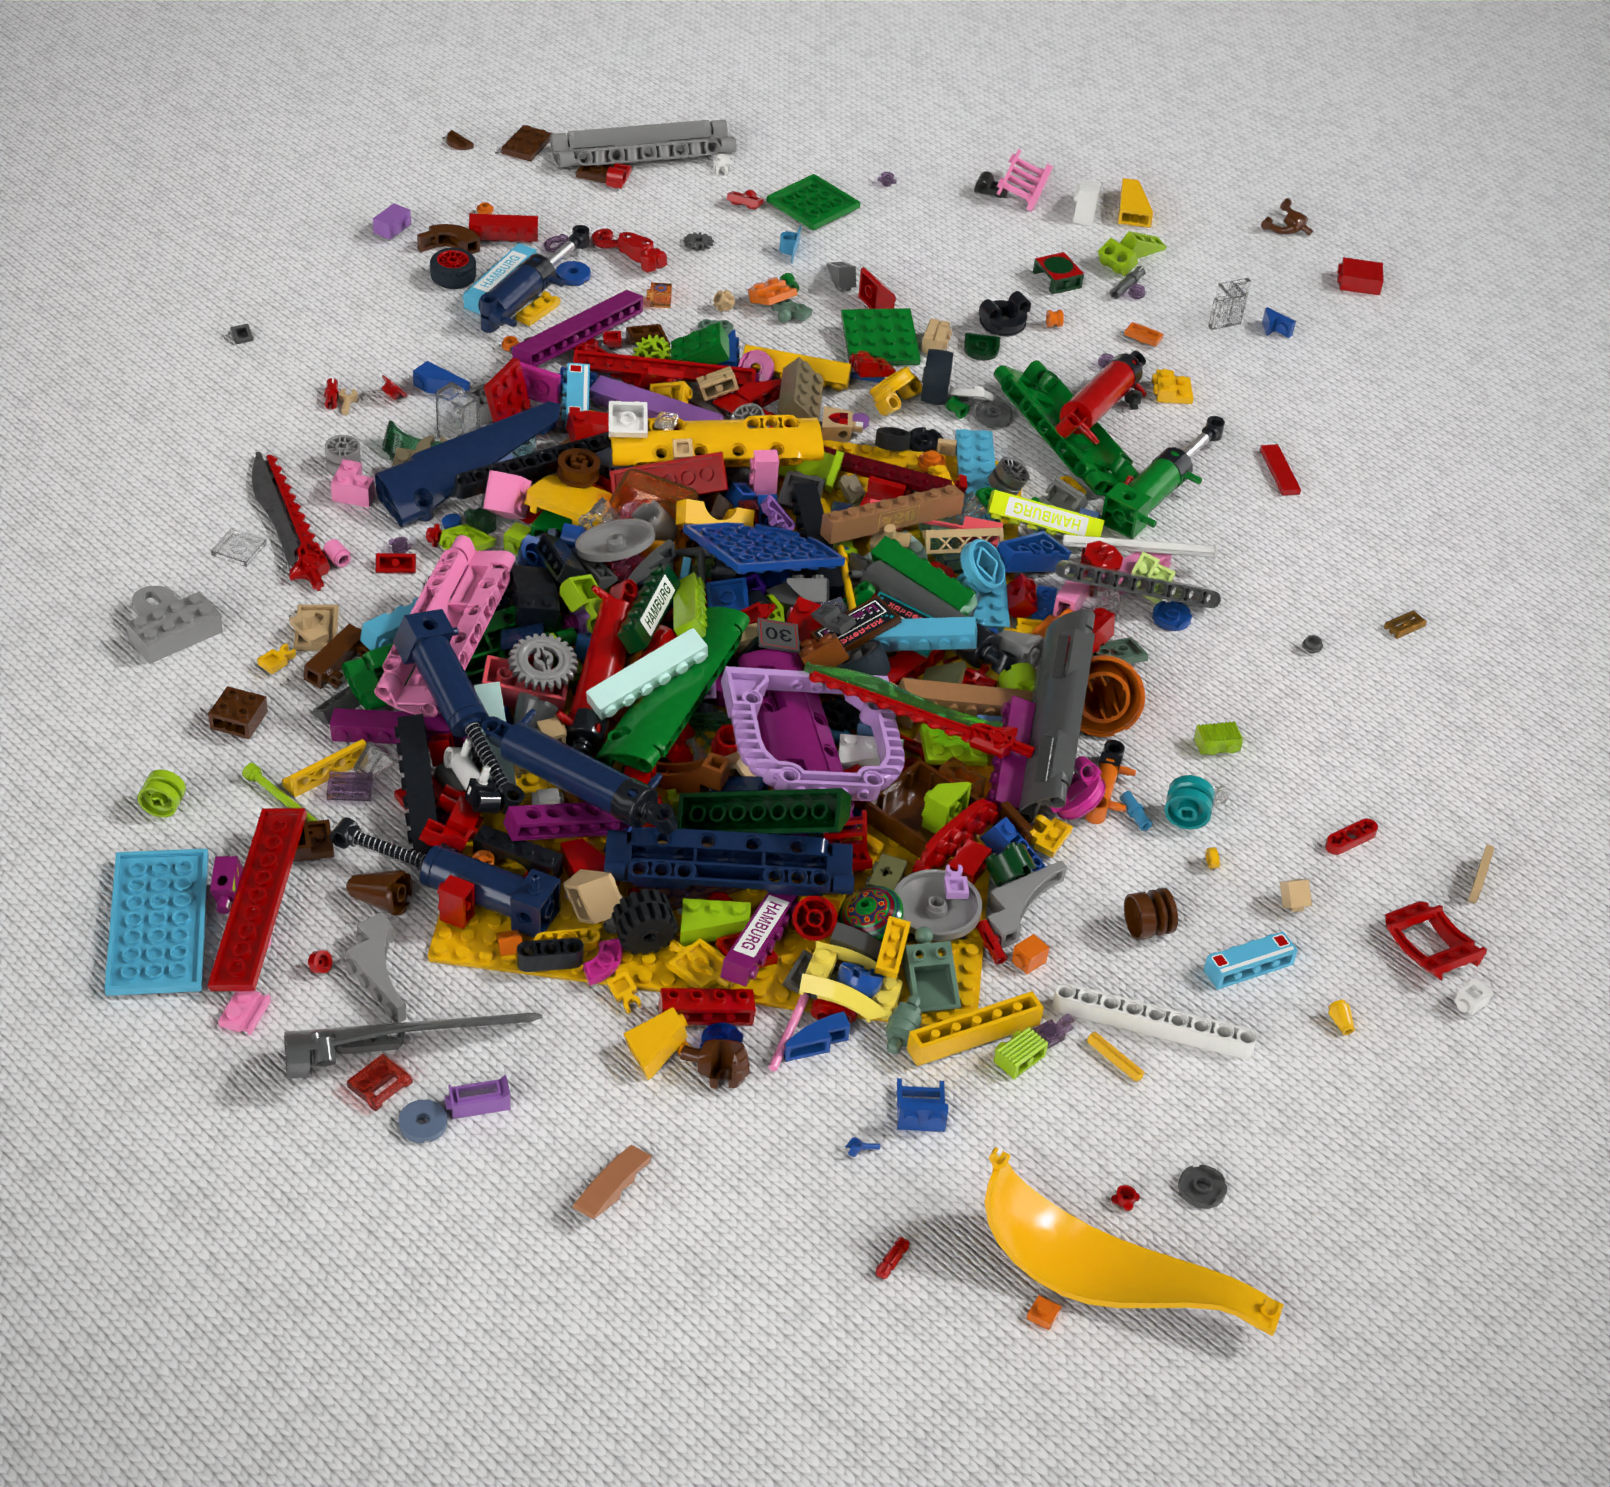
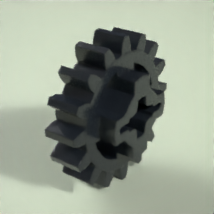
M837 697L835 701L829 698L828 703L822 702L828 725L832 730H848L850 734L852 729L857 731V726L860 722V711L856 707L845 701V699L844 701L841 700L840 697Z

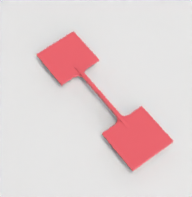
M871 499L870 503L879 502L880 500ZM965 516L963 525L936 520L924 522V524L951 529L1003 527L1001 522ZM991 536L987 541L997 548L999 538L998 536ZM971 537V539L967 543H970L978 538Z

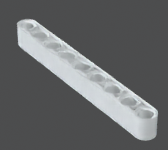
M1061 983L1055 988L1052 1007L1061 1014L1241 1059H1247L1252 1056L1257 1042V1034L1249 1028L1068 983Z

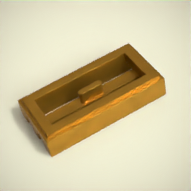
M1412 610L1385 622L1384 629H1390L1389 633L1391 635L1395 633L1394 637L1398 639L1425 627L1427 621Z

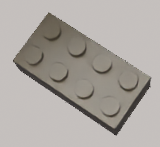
M800 357L783 368L777 412L780 415H793L796 418H817L819 421L824 380L819 373H816Z

